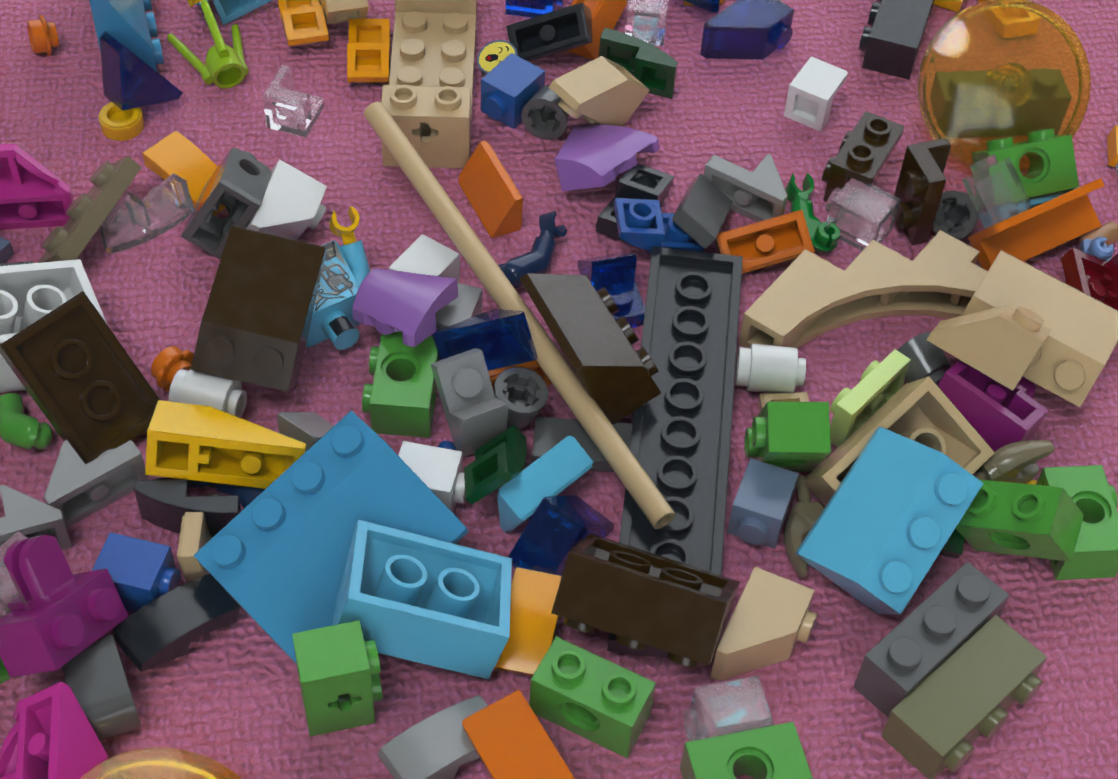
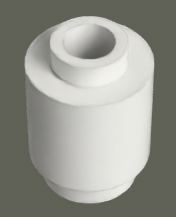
M752 343L750 348H738L735 385L746 386L747 391L763 393H794L795 386L803 387L806 374V358H798L797 348Z
M180 369L172 380L169 390V401L210 406L240 418L246 407L247 392L242 390L241 381L191 369L189 371Z

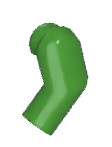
M15 393L1 395L0 435L2 439L8 444L24 449H30L31 447L36 449L46 448L52 439L53 431L51 426L45 422H38L35 417L25 415L23 398Z

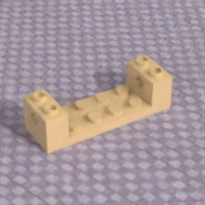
M395 0V22L389 85H383L381 103H383L425 164L431 168H464L470 159L478 0ZM382 142L383 166H399Z

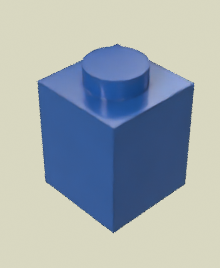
M511 53L481 79V112L515 129L522 122L521 113L523 107L541 87L545 86V70Z
M111 532L91 570L108 569L126 611L133 613L159 596L179 587L180 570L175 568L170 546Z

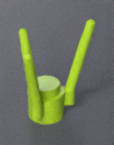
M203 0L201 8L215 43L207 52L206 66L174 34H168L167 39L201 74L205 84L214 82L220 88L234 87L249 73V69L244 61L239 26L234 24L231 27L233 48H231L223 40L208 1Z

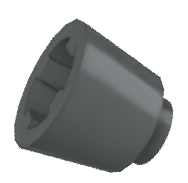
M550 85L541 87L523 107L521 117L522 123L531 134L541 139L552 140L560 137L565 132L569 114L558 105L561 98L549 88Z
M943 192L932 229L936 233L941 230L956 239L966 237L981 219L982 206L979 200L968 192Z
M931 332L915 336L897 350L911 359L905 377L907 383L929 376L938 386L944 373L951 368L943 350L927 341Z
M512 367L500 373L495 381V397L508 404L507 428L513 425L518 429L527 427L546 404L548 387L543 378L535 371L524 367Z

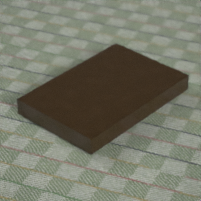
M84 291L0 344V354L62 440H67L85 465L97 459L103 452L115 449L135 439L148 429L157 402L160 399Z

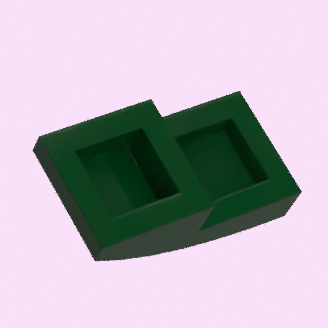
M604 28L600 37L599 57L603 56L624 67L650 90L649 94L672 99L675 90L678 62L659 48L641 39L616 30Z
M515 425L476 449L475 461L464 467L465 499L471 505L506 484L522 471L526 460V437Z

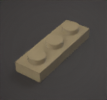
M129 156L113 164L106 161L99 166L90 178V182L94 184L87 195L83 193L78 196L67 209L66 214L70 218L64 227H57L43 242L42 248L46 251L38 263L77 260L142 167Z

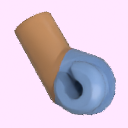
M1109 221L1082 237L1079 241L1080 251L1108 262L1114 254L1113 244L1118 242V224Z

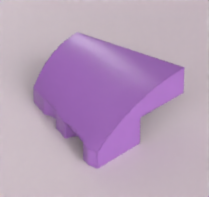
M606 124L575 125L555 157L562 191L606 186L615 180L618 174L628 171L637 165L636 153L657 152L660 149L658 137L623 126Z
M374 268L364 278L357 291L352 307L353 319L364 325L376 327V331L384 335L401 331L403 332V344L416 347L437 331L435 313L458 297L457 279Z

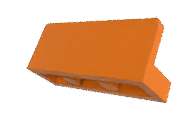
M1102 178L969 236L968 239L972 247L980 251L978 261L981 267L988 271L1001 250L1022 261H1026L1101 227V223L1087 194L1105 186Z
M520 689L462 721L465 734L492 779H575Z

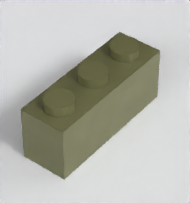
M995 615L891 710L881 737L928 779H935L946 767L954 773L973 753L975 747L971 743L979 735L983 734L987 739L991 738L1008 719L1009 713L1005 710L1015 701L1021 706L1025 705L1036 694L1043 684V681L1037 676L1047 656L1000 617Z

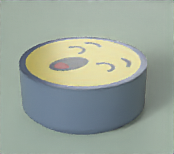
M496 40L486 44L477 56V64L482 76L484 77L511 53L519 56L515 46L505 40Z

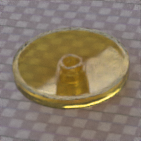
M989 0L973 5L952 17L930 42L921 63L918 79L919 105L928 131L934 140L946 138L951 145L949 156L971 168H974L972 152L987 149L986 141L1013 137V142L1019 143L1028 141V132L1054 128L1055 135H1072L1073 138L1086 114L1091 90L1089 62L1083 45L1074 30L1054 11L1029 0ZM1023 155L1020 159V171L1030 168V162L1026 155Z

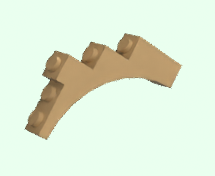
M941 230L913 261L872 240L845 270H842L828 260L822 259L805 249L744 313L738 344L745 348H750L752 343L798 349L800 346L829 330L860 320L886 316H933L946 319L962 316L988 271L976 265L980 251Z

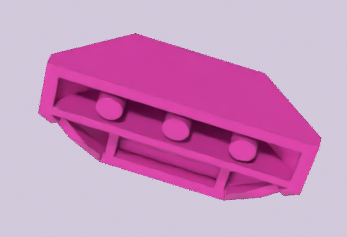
M1 144L0 230L64 226L70 218L66 211L74 201L70 186L18 145Z
M59 682L18 701L13 714L16 723L5 738L0 750V779H108V755L69 685Z

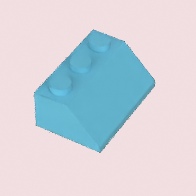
M877 427L795 555L876 614L901 615L984 483L942 452L883 427Z
M358 519L336 599L333 625L360 620L364 641L374 639L377 651L380 654L489 679L510 637L512 558Z

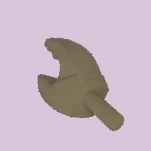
M1024 440L1005 445L996 450L976 473L972 475L980 480L1026 484L1039 473L1036 462L1052 454L1055 447L1049 440Z
M800 476L797 479L796 488L799 502L793 505L784 529L785 551L800 578L806 577L808 563L795 555V553L824 510V506L821 503L811 502L809 488L803 482L806 478L805 476Z

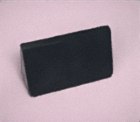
M583 2L506 26L509 42L515 46L519 57L528 62L592 43L591 10Z

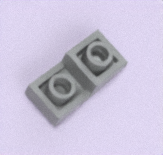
M478 695L450 706L393 738L380 748L378 756L394 779H454L460 765L480 758L463 730L462 721L488 705Z

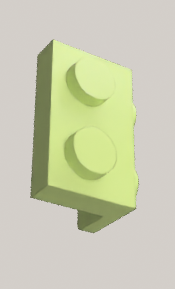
M894 349L882 362L873 361L866 368L859 383L852 390L846 387L837 395L830 408V411L833 413L830 426V442L839 447L902 388L911 359Z

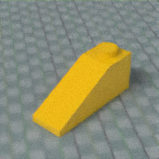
M158 400L147 430L145 475L266 489L305 453L306 443L210 406Z

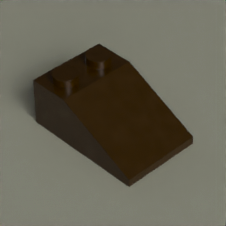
M231 225L202 317L191 370L286 392L297 387L327 247Z

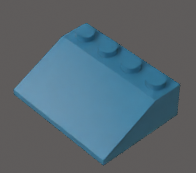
M89 0L108 90L159 82L156 65L164 63L159 38L151 39L152 37H158L154 13H145V11L152 10L151 0Z
M351 410L193 556L296 663L292 634L333 625L336 599L358 519L457 544L469 531L394 450Z

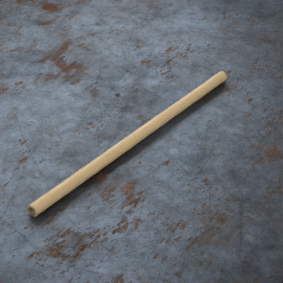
M374 102L367 106L364 111L366 120L654 529H660L668 525L676 516L673 509L383 103Z

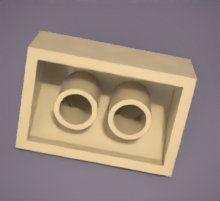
M1001 250L972 296L962 316L1009 305L1014 309L1024 307L1038 314L1044 320L1043 325L1051 329L1022 377L1081 407L1118 342V310Z
M928 376L905 384L814 469L803 482L826 507L877 427H883L940 451L971 474L975 473L995 452Z

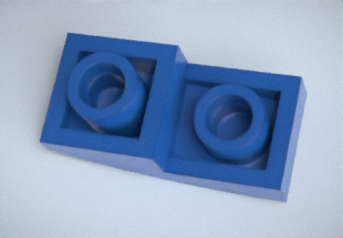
M615 198L614 210L619 238L625 242L652 252V246L698 252L704 251V247L699 245L673 222L672 217L674 213H661L659 200Z

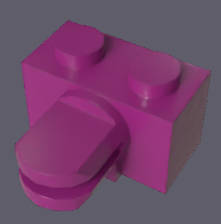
M961 360L944 373L938 384L940 390L994 452L1014 442L1031 440L1049 411L1033 399L1036 386L1032 381L1022 377L1012 391Z
M41 535L13 542L7 549L4 556V564L19 594V597L7 604L10 612L0 619V657L10 677L57 671L128 617L108 569L104 568L72 574L56 537Z

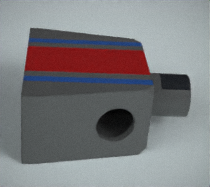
M231 148L203 188L181 237L221 259L231 225L245 228L260 208L272 173L270 168L259 162L253 154L241 151L238 148ZM221 203L228 210V217L224 219L213 215L214 210L218 211Z

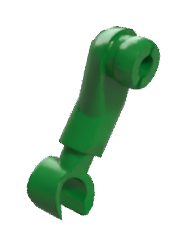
M793 173L785 188L787 199L791 202V213L799 210L803 211L814 250L819 253L831 252L838 244L840 229L836 224L830 222L827 225V222H821L814 216L813 202L809 200L814 189L813 178L808 173L803 180L802 191L796 186Z

